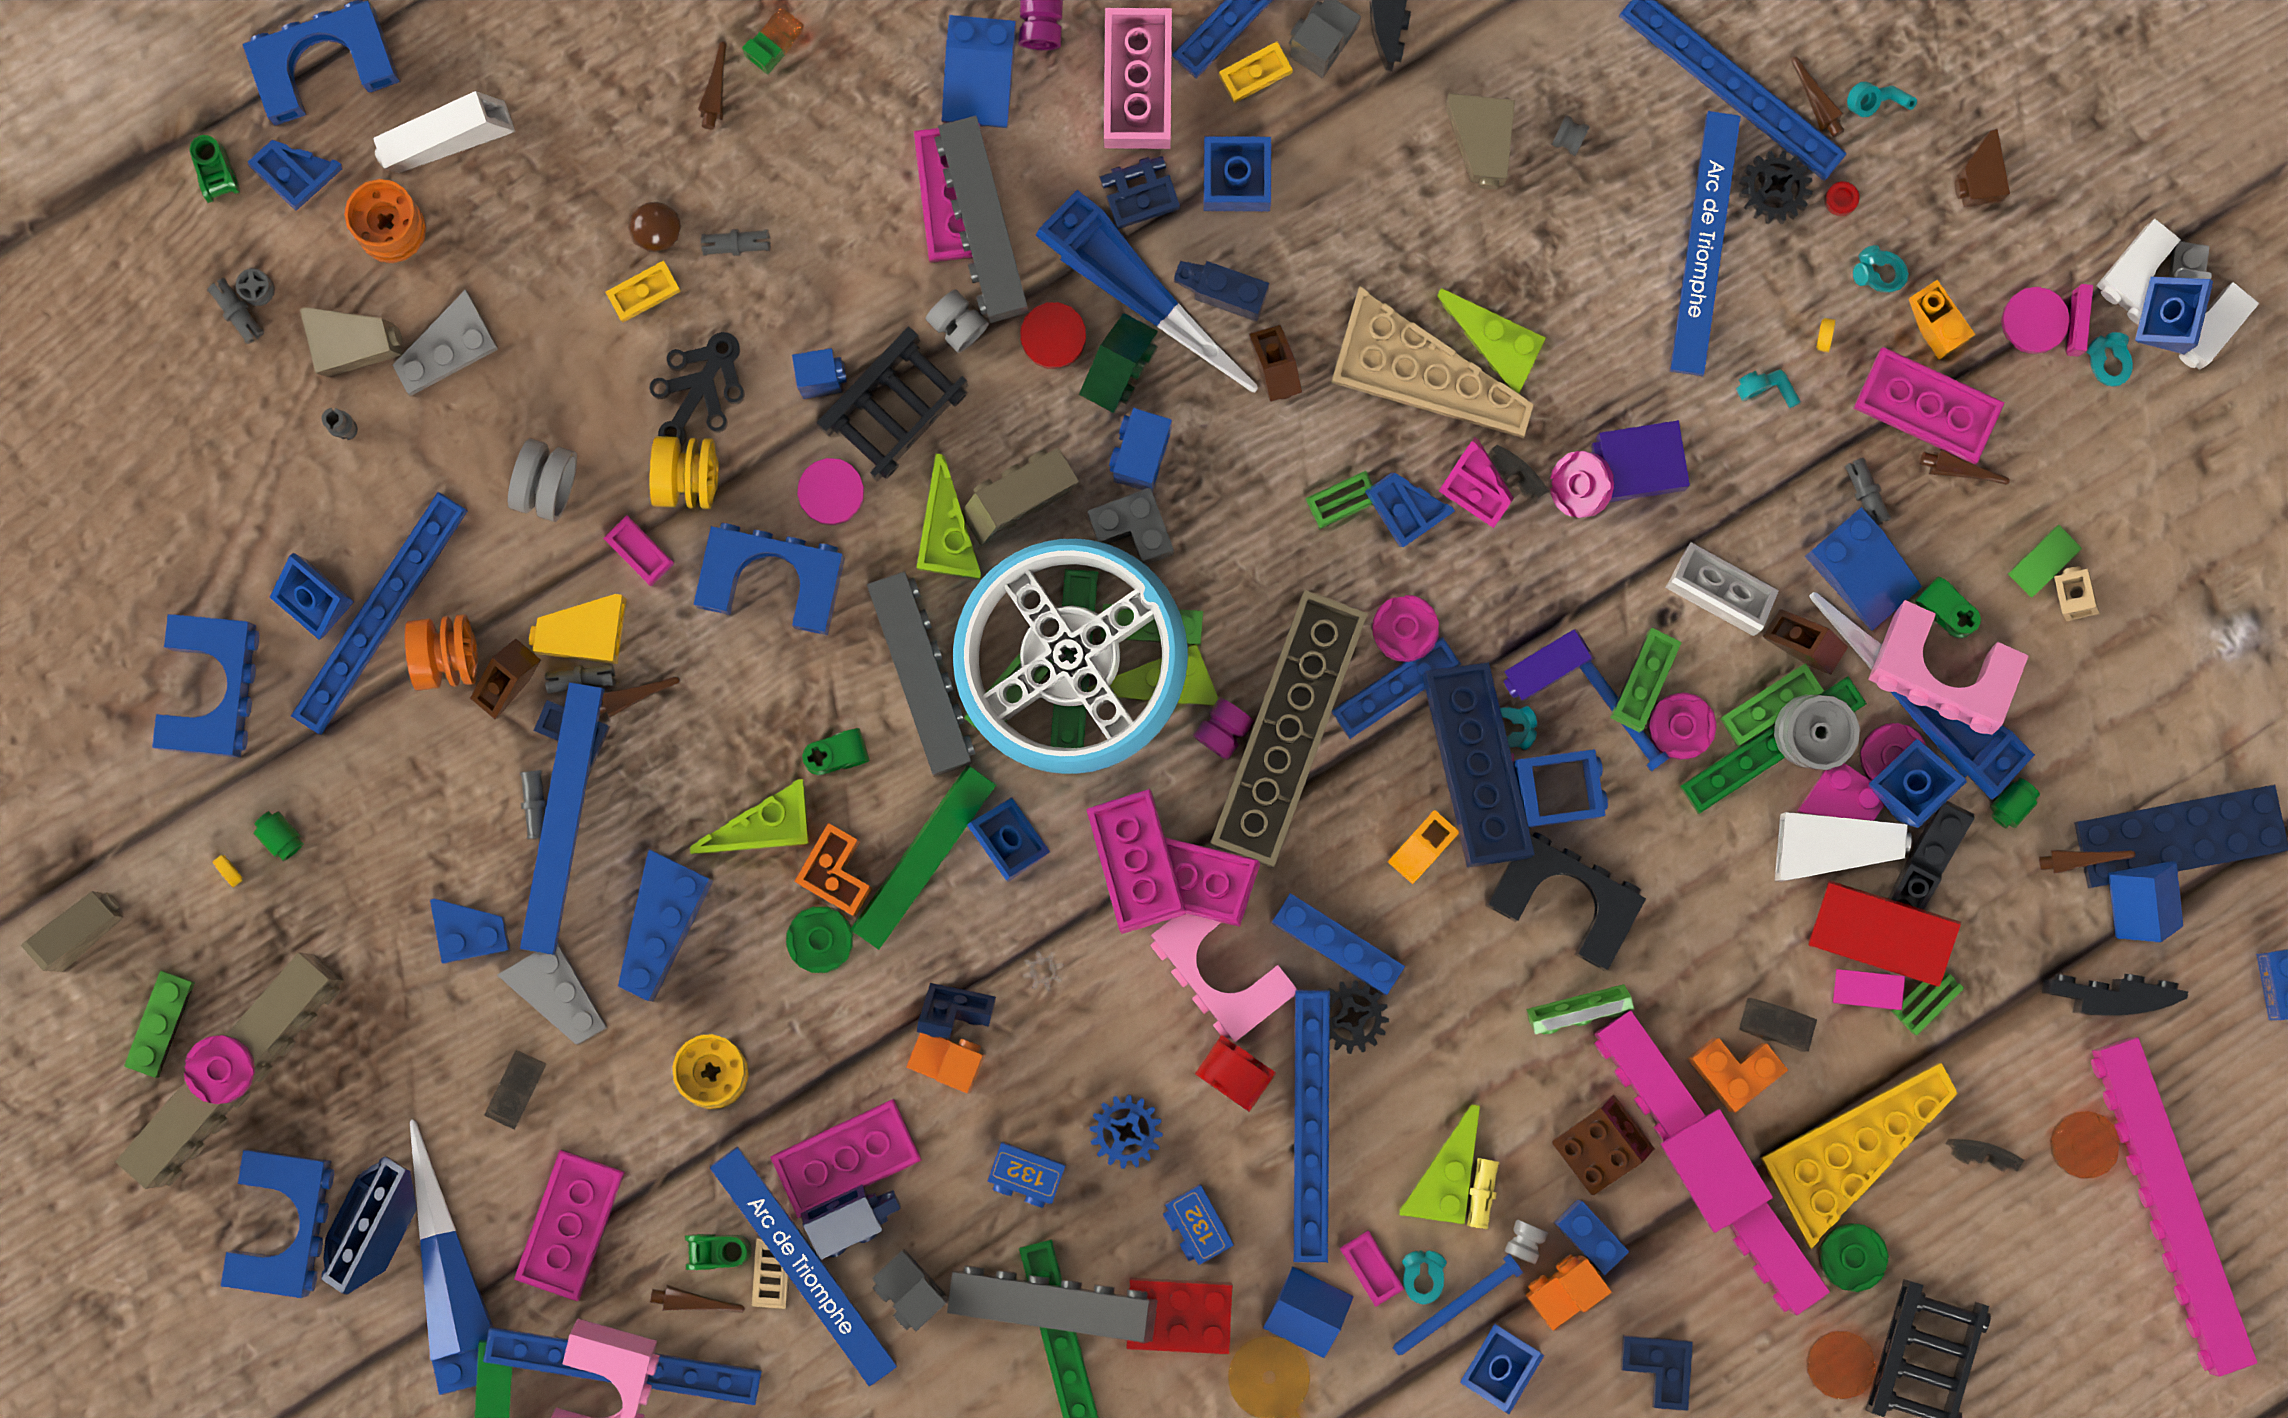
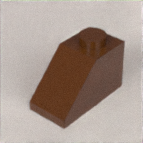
M1998 129L1991 130L1984 137L1958 174V179L1955 180V192L1957 198L1962 199L1964 208L2001 202L2010 194Z
M1281 325L1250 333L1249 337L1270 402L1287 399L1292 395L1302 393L1296 360Z
M1783 609L1778 611L1763 636L1767 641L1804 664L1806 663L1808 666L1829 675L1832 674L1848 648L1829 628Z
M514 639L491 658L470 699L494 719L498 718L530 681L541 659L520 641Z

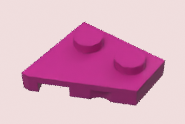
M1476 437L1470 442L1439 489L1440 493L1492 528L1496 526L1514 499L1481 442Z
M1843 763L1841 766L1824 770L1798 809V812L1801 814L1874 821L1884 804L1869 787L1871 781Z

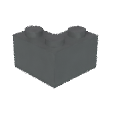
M1318 0L1309 12L1307 19L1300 18L1290 33L1292 36L1289 41L1291 45L1290 57L1323 79L1360 26L1361 16L1338 0H1324L1323 3Z
M1151 488L1087 511L1097 542L1110 544L1131 536L1139 559L1145 565L1174 555L1172 543Z
M905 1249L897 1254L872 1278L876 1283L873 1286L875 1292L885 1302L890 1299L894 1302L893 1307L897 1312L893 1316L906 1330L910 1327L915 1331L920 1329L949 1301V1297Z

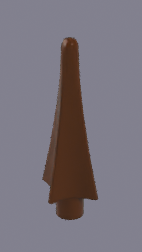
M721 41L719 44L714 67L698 110L701 112L700 117H703L702 127L709 130L715 129L716 119L723 120V77L727 44L724 41Z
M1793 57L1791 59L1792 64L1804 86L1820 132L1828 128L1832 137L1839 136L1845 131L1840 123V117L1844 113L1814 81L1799 58Z
M1942 449L1938 453L1934 452V454L1923 452L1920 458V465L1931 467L1929 474L1973 478L2005 485L2010 482V479L2006 476L1978 467Z
M672 677L643 686L603 693L600 714L607 712L610 718L631 705L678 684L680 679L679 677Z
M2051 850L2052 856L2039 857L2041 870L2054 869V874L2098 863L2134 858L2136 853L2132 850L2113 852Z
M669 1285L666 1286V1291L652 1289L650 1303L664 1304L663 1311L715 1310L742 1313L745 1310L744 1306L740 1304L711 1299Z

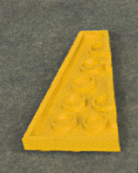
M1942 1063L1935 1064L1760 1157L1809 1249H1812L1818 1243L1824 1233L1830 1227H1833L1841 1218L1840 1216L1865 1193L1893 1163L1892 1161L1901 1151L1911 1144L1916 1135L1957 1095L1958 1092Z

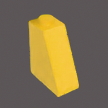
M613 594L538 617L536 626L532 625L530 629L529 645L533 646V652L538 655L618 664L627 598L621 594Z

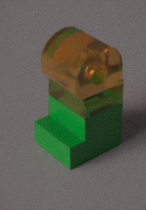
M780 8L772 15L762 30L753 39L750 38L742 47L745 57L769 75L804 29V24L786 9Z

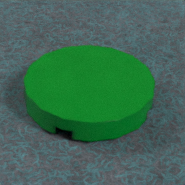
M811 907L801 911L792 920L786 933V947L791 959L800 968L811 973H828L838 969L848 960L853 949L854 934L850 930L849 921L840 912L829 907Z
M1854 1223L1837 1226L1829 1232L1820 1246L1819 1253L1822 1272L1830 1283L1842 1290L1853 1292L1871 1289L1880 1282L1885 1274L1889 1258L1886 1244L1880 1235L1865 1225Z

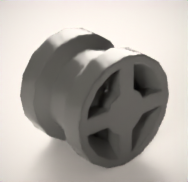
M1566 115L1552 146L1557 148L1564 147L1568 149L1569 154L1576 156L1590 126L1574 123L1572 117Z
M250 268L244 270L236 280L237 293L253 306L266 305L274 296L275 287L273 281L258 269Z

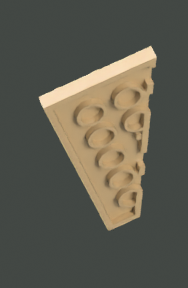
M1359 286L1331 383L1524 438L1534 404L1502 382H1498L1487 375L1477 365L1462 358L1452 348L1415 323H1411L1396 313L1393 308L1385 303L1383 304Z

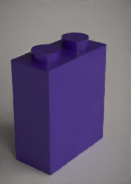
M1679 420L1600 432L1595 438L1596 442L1592 443V453L1602 457L1608 463L1613 473L1614 489L1609 503L1686 491L1690 486Z
M1573 629L1504 671L1508 678L1503 680L1513 698L1519 696L1521 700H1527L1592 661L1595 657L1579 631Z

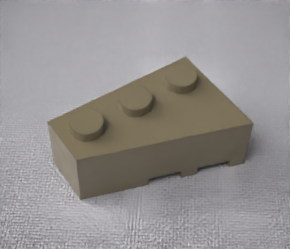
M1059 448L1047 453L1046 449H1043L1028 459L1029 464L1021 468L1018 464L1013 465L1001 474L1003 478L994 483L991 479H988L973 489L975 494L962 510V514L981 546L988 543L994 533L1005 527L1008 530L1017 525L1016 521L1032 512L1037 513L1071 492L1078 484L1079 480Z

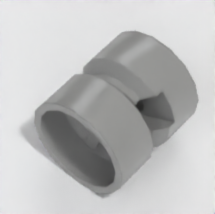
M955 289L936 303L925 319L938 333L945 332V340L957 353H960L980 337L989 323L977 310L970 311L968 309L969 302Z

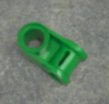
M200 135L194 138L189 150L197 172L198 183L206 202H214L215 197L230 192L234 194L240 193L237 177L231 167L224 146L208 135ZM214 146L215 153L213 157L203 160L202 151L204 148Z
M1936 577L1915 600L1917 606L1935 613L1934 621L1954 638L1962 639L1968 637L1978 629L1981 623L1979 611L1961 596L1952 584L1942 577ZM1964 615L1968 620L1966 625L1961 628L1957 623L1960 617Z
M860 728L846 730L832 737L812 742L807 745L802 754L803 763L807 770L817 776L841 769L853 768L870 761ZM816 751H820L822 756L827 755L823 759L822 766L817 767L815 762L809 763V760L814 758L813 753Z
M715 1234L685 1235V1241L688 1242L689 1263L685 1264V1270L732 1268L744 1264L751 1257L752 1247L744 1236ZM730 1242L738 1243L742 1249V1255L737 1261L730 1259L727 1255L726 1249Z

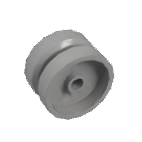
M529 438L521 448L514 466L508 491V507L525 514L535 507L539 518L553 522L558 521L566 507L572 490L577 467V453L569 449L557 447L550 454L549 447L545 442Z
M1805 694L1794 698L1781 709L1775 721L1774 737L1778 750L1788 761L1799 767L1829 770L1841 766L1853 755L1859 743L1860 727L1856 714L1847 703L1833 696Z

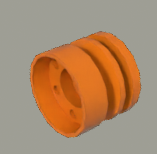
M377 179L365 182L356 188L347 200L344 213L347 228L365 252L372 258L387 263L404 261L414 255L424 242L427 229L424 215L405 188L394 181ZM388 222H389L391 225H394V227H393L392 229H389V228L384 227V226H385Z
M456 615L454 624L449 616L442 617L439 633H437L436 627L430 618L407 621L405 626L406 660L410 679L415 690L440 688L444 672L452 687L458 686L460 677L465 685L475 684L478 649L467 615Z

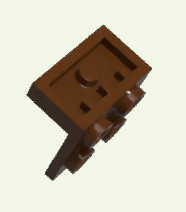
M1614 1094L1603 1101L1593 1113L1552 1141L1554 1147L1591 1195L1597 1194L1642 1164L1655 1149Z

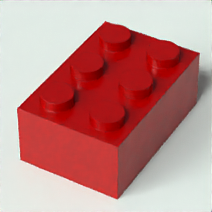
M1130 1278V1290L1148 1292L1147 1298L1156 1299L1158 1302L1153 1341L1137 1342L1127 1340V1349L1229 1354L1232 1282Z

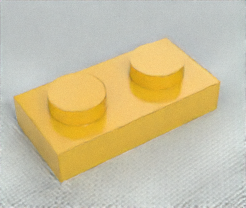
M1276 41L1219 71V77L1235 104L1292 74L1293 69Z
M663 260L607 290L606 294L620 320L624 323L678 294L681 290Z

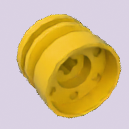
M655 436L650 458V498L653 507L675 508L679 501L680 493H684L687 507L694 508L699 493L700 507L702 509H711L719 477V463L716 457L714 440L704 438L699 453L698 440L690 438L686 453L681 450L678 437Z
M714 1034L698 1035L685 1042L676 1053L672 1066L673 1081L680 1094L696 1106L709 1110L725 1108L736 1102L745 1091L749 1078L748 1063L742 1052L726 1038ZM713 1065L716 1069H721V1073L716 1075L717 1080L714 1082L708 1077L704 1078V1074L709 1072L708 1066Z

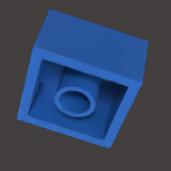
M1204 136V211H1270L1271 137Z
M1133 408L1131 416L1124 415L1119 431V440L1123 442L1121 448L1114 447L1109 463V471L1113 472L1114 482L1139 490L1151 488L1153 492L1172 431V419Z

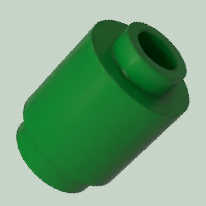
M2019 778L2016 782H2011L1990 805L1993 811L1992 819L2003 828L2007 829L2008 826L2017 828L2037 805L2036 800L2040 796L2039 791L2022 778Z
M268 811L254 823L257 829L253 834L275 858L279 857L283 862L296 854L304 845L299 839L301 835L279 811L274 814Z

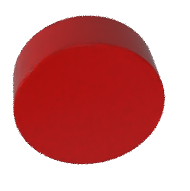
M1846 181L1834 183L1827 190L1824 198L1826 208L1836 216L1851 214L1858 206L1860 200L1857 188Z

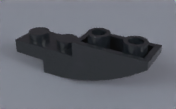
M1407 0L1369 1L1374 41L1379 57L1387 71L1393 70L1395 61L1401 62L1405 43L1399 42L1401 30H1408L1411 11L1405 10Z
M1946 801L1936 811L1930 824H1926L1903 866L1888 899L1924 910L1941 882L1945 868L1975 819L1974 814Z
M2055 974V980H2044L2042 993L2075 999L2073 1013L2099 1016L2133 1015L2156 1011L2188 998V991L2178 990V983L2158 980L2157 985L2144 983L2145 977L2133 974H2124V979H2113L2111 990H2109L2110 984L2089 980L2088 986L2075 984L2076 977Z

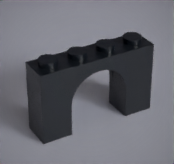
M1534 832L1531 840L1535 855L1528 859L1509 861L1486 907L1517 922L1535 889L1546 878L1565 875L1577 879L1588 889L1592 896L1594 915L1574 955L1603 971L1608 970L1646 898L1639 895L1641 889L1625 880H1623L1622 884L1611 880V872L1596 864L1589 868L1580 863L1582 858L1580 855L1566 848L1560 852L1550 846L1552 840L1540 833Z

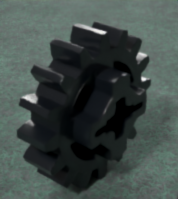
M1768 151L1765 161L1758 155L1753 160L1755 167L1747 165L1744 172L1748 176L1742 177L1739 181V184L1746 188L1739 193V196L1749 200L1744 206L1745 210L1752 207L1756 210L1753 218L1757 219L1763 214L1766 216V224H1770L1774 217H1777L1779 224H1783L1786 221L1787 214L1794 220L1799 215L1797 209L1804 211L1808 204L1803 199L1810 198L1813 191L1805 187L1810 185L1813 179L1803 176L1808 169L1806 165L1800 168L1796 166L1797 156L1789 161L1786 160V151H1782L1778 158H1775L1772 151ZM1775 167L1782 168L1787 172L1776 170ZM1758 175L1761 187L1759 191L1755 192V179ZM1786 182L1780 191L1777 189L1766 193L1771 184L1775 186ZM1794 183H1796L1797 185V195L1795 200H1793L1794 195L1791 193V188ZM1765 203L1776 205L1777 208L1769 207Z
M1353 980L1351 988H1347L1344 982H1340V991L1337 993L1331 988L1328 989L1330 990L1331 997L1330 1010L1339 998L1342 1006L1337 1016L1330 1018V1040L1334 1039L1336 1041L1334 1044L1335 1050H1338L1343 1044L1346 1045L1347 1054H1352L1354 1046H1358V1049L1363 1053L1366 1052V1042L1376 1046L1377 1041L1374 1036L1376 1034H1386L1380 1028L1381 1023L1389 1022V1018L1381 1016V1011L1387 1009L1388 1006L1387 1004L1379 1005L1377 1003V1000L1382 995L1380 992L1373 995L1369 994L1371 985L1366 984L1361 990L1358 989L1357 980ZM1352 994L1364 997L1371 1005L1363 1007L1355 1003ZM1349 1007H1352L1354 1012L1361 1013L1367 1011V1014L1357 1019V1026L1355 1027L1350 1022L1337 1023V1020L1343 1019V1016L1348 1014L1347 1009ZM1375 1016L1374 1025L1365 1036L1363 1027L1368 1018ZM1342 1027L1350 1031L1353 1040L1340 1037L1333 1029Z

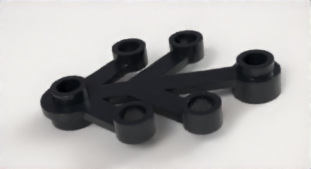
M720 332L713 335L705 347L686 352L674 349L668 353L667 364L674 371L685 369L687 364L708 361L701 372L670 380L655 378L651 381L649 390L656 399H665L669 394L691 389L672 421H667L661 425L658 436L666 437V431L670 428H675L677 430L676 437L679 438L682 446L687 436L684 427L703 395L709 414L706 422L710 430L720 433L727 428L728 420L722 413L714 383V377L720 367L727 385L724 388L726 400L731 404H739L745 397L744 389L738 382L734 361L740 354V345L732 334ZM721 343L729 345L728 351L724 354L717 352V347ZM675 355L683 356V362L678 366L671 363ZM659 383L666 385V390L662 394L654 392L655 386ZM732 388L740 390V395L736 399H731L728 396ZM720 416L723 418V424L717 428L711 425L712 419Z

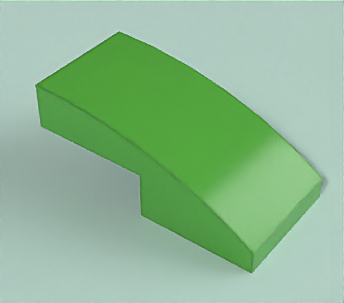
M2058 524L2033 550L2022 558L2008 575L2032 598L2082 547Z

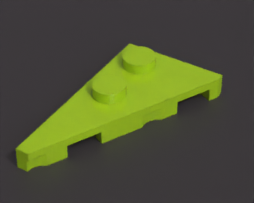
M1440 288L1437 297L1442 302L1445 310L1462 327L1464 334L1479 353L1483 354L1488 360V364L1494 372L1499 374L1510 389L1519 394L1546 338Z
M936 454L916 568L922 571L981 580V572L945 456Z
M1195 644L1187 648L1186 678L1178 703L1214 706L1218 696L1198 646ZM1162 658L1117 675L1110 685L1118 698L1150 701L1158 683ZM1097 684L1088 687L1089 692L1093 691Z
M798 779L794 781L790 786L735 817L723 827L699 839L698 842L691 845L690 854L809 844L804 780Z
M1471 1105L1466 1113H1464L1448 1140L1430 1163L1425 1174L1420 1178L1404 1205L1399 1209V1215L1465 1224L1480 1106Z

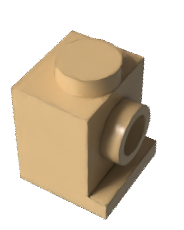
M2070 567L2062 570V575L2054 576L2062 614L2066 622L2100 614L2088 569L2082 570L2081 567ZM2075 589L2083 590V596L2073 599L2071 593Z

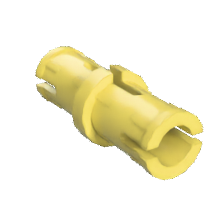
M1477 1158L1474 1185L1469 1191V1195H1472L1467 1226L1488 1229L1492 1200L1496 1199L1497 1192H1494L1499 1165L1498 1161Z

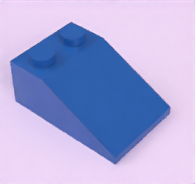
M949 15L942 122L949 123L977 115L980 126L1008 127L1017 36L1016 21Z
M1862 507L1805 555V558L1871 631L1897 610L1904 600L1907 601L1922 588V585L1889 538Z

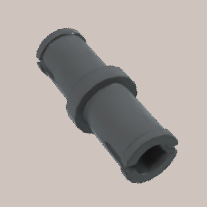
M731 229L730 233L702 234L701 243H715L714 246H701L704 256L732 253L733 256H740L741 252L770 251L771 242H756L758 239H770V233L768 229L748 232Z
M225 278L217 280L218 287L215 283L210 285L207 291L224 311L223 317L225 320L232 322L245 343L250 344L254 342V336L256 339H259L264 334L263 329L259 327L248 312L249 306L247 303L240 301L227 283V280Z
M328 408L322 414L323 425L334 437L343 440L346 437L347 440H351L356 436L358 431L357 425L345 411L338 410L337 408L334 411L332 408Z
M1865 458L1853 461L1854 464L1849 463L1844 466L1856 489L1855 498L1857 501H1861L1866 513L1877 525H1881L1883 521L1887 522L1892 519L1879 493L1882 489L1879 484H1875Z
M608 664L607 666L584 668L580 665L575 666L574 670L546 672L545 680L549 681L545 682L547 693L568 691L569 682L593 687L615 686L616 679L612 678L615 676L613 664Z
M542 770L520 772L524 800L520 804L521 810L525 809L527 839L541 837L547 800H544Z

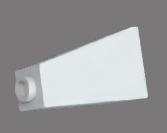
M474 91L374 137L377 148L375 156L384 169L401 173L515 132L505 101Z
M1789 812L1780 814L1775 881L1783 882L1905 858V853L1910 852L1912 835L1907 832L1908 824Z

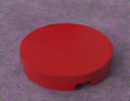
M1046 302L1034 307L1025 317L1020 329L1021 344L1026 356L1036 365L1046 369H1056L1072 364L1082 354L1086 344V327L1081 316L1072 307L1060 302Z

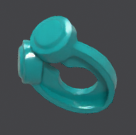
M1872 245L1863 249L1859 254L1861 263H1858L1853 270V278L1857 285H1869L1882 293L1900 290L1908 281V269L1904 261L1892 252L1881 251L1878 245ZM1872 264L1878 266L1891 265L1895 270L1894 280L1891 283L1882 281L1880 274L1874 271Z
M2112 332L2107 334L2106 337L2101 335L2096 337L2088 346L2086 353L2091 356L2092 371L2098 381L2106 386H2120L2132 374L2133 361L2127 348L2129 337L2126 334ZM2106 347L2112 349L2113 356L2122 363V372L2117 376L2109 375L2104 369V363L2107 360Z
M1529 706L1521 709L1500 708L1502 718H1508L1512 724H1522L1525 728L1523 732H1512L1507 737L1509 748L1519 747L1522 750L1530 748L1535 742L1537 731L1534 729L1537 726V717L1534 711Z
M1420 1250L1411 1252L1402 1260L1405 1266L1403 1274L1405 1291L1414 1302L1429 1304L1435 1301L1444 1287L1443 1269L1447 1261L1441 1254L1435 1251H1426L1424 1253ZM1423 1262L1428 1264V1275L1431 1276L1434 1283L1432 1290L1425 1294L1417 1292L1414 1288V1280L1420 1275V1264Z

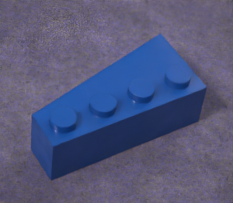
M648 849L618 987L647 1001L654 1002L714 880Z

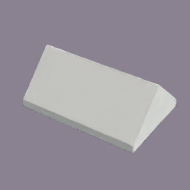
M1691 542L1665 587L1752 636L1763 629L1779 591Z

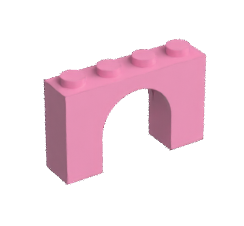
M1904 600L1893 615L1868 680L1877 683V686L1882 690L1897 692L1908 697V700L1913 704L1928 706L1937 710L1944 718L1959 720L1968 724L1975 732L1993 735L2004 723L2028 655L1997 642L1986 654L1974 685L1964 688L1947 686L1931 675L1923 658L1924 643L1936 614Z
M1187 913L1172 918L1151 935L1154 942L1150 946L1162 961L1168 957L1176 967L1171 973L1184 988L1189 984L1197 995L1192 1000L1203 1014L1208 1011L1213 1014L1217 1020L1213 1026L1220 1035L1227 1039L1231 1037L1236 1042L1295 995L1297 988L1278 965L1244 991L1224 993L1213 989L1202 979L1197 968L1196 955L1204 937L1223 922Z
M577 1319L569 1336L563 1365L599 1374L615 1385L621 1395L623 1408L618 1413L605 1418H644L645 1415L639 1413L641 1404L647 1405L652 1385L646 1383L649 1375L654 1376L660 1355L654 1354L657 1344L656 1340ZM555 1408L551 1418L593 1417Z

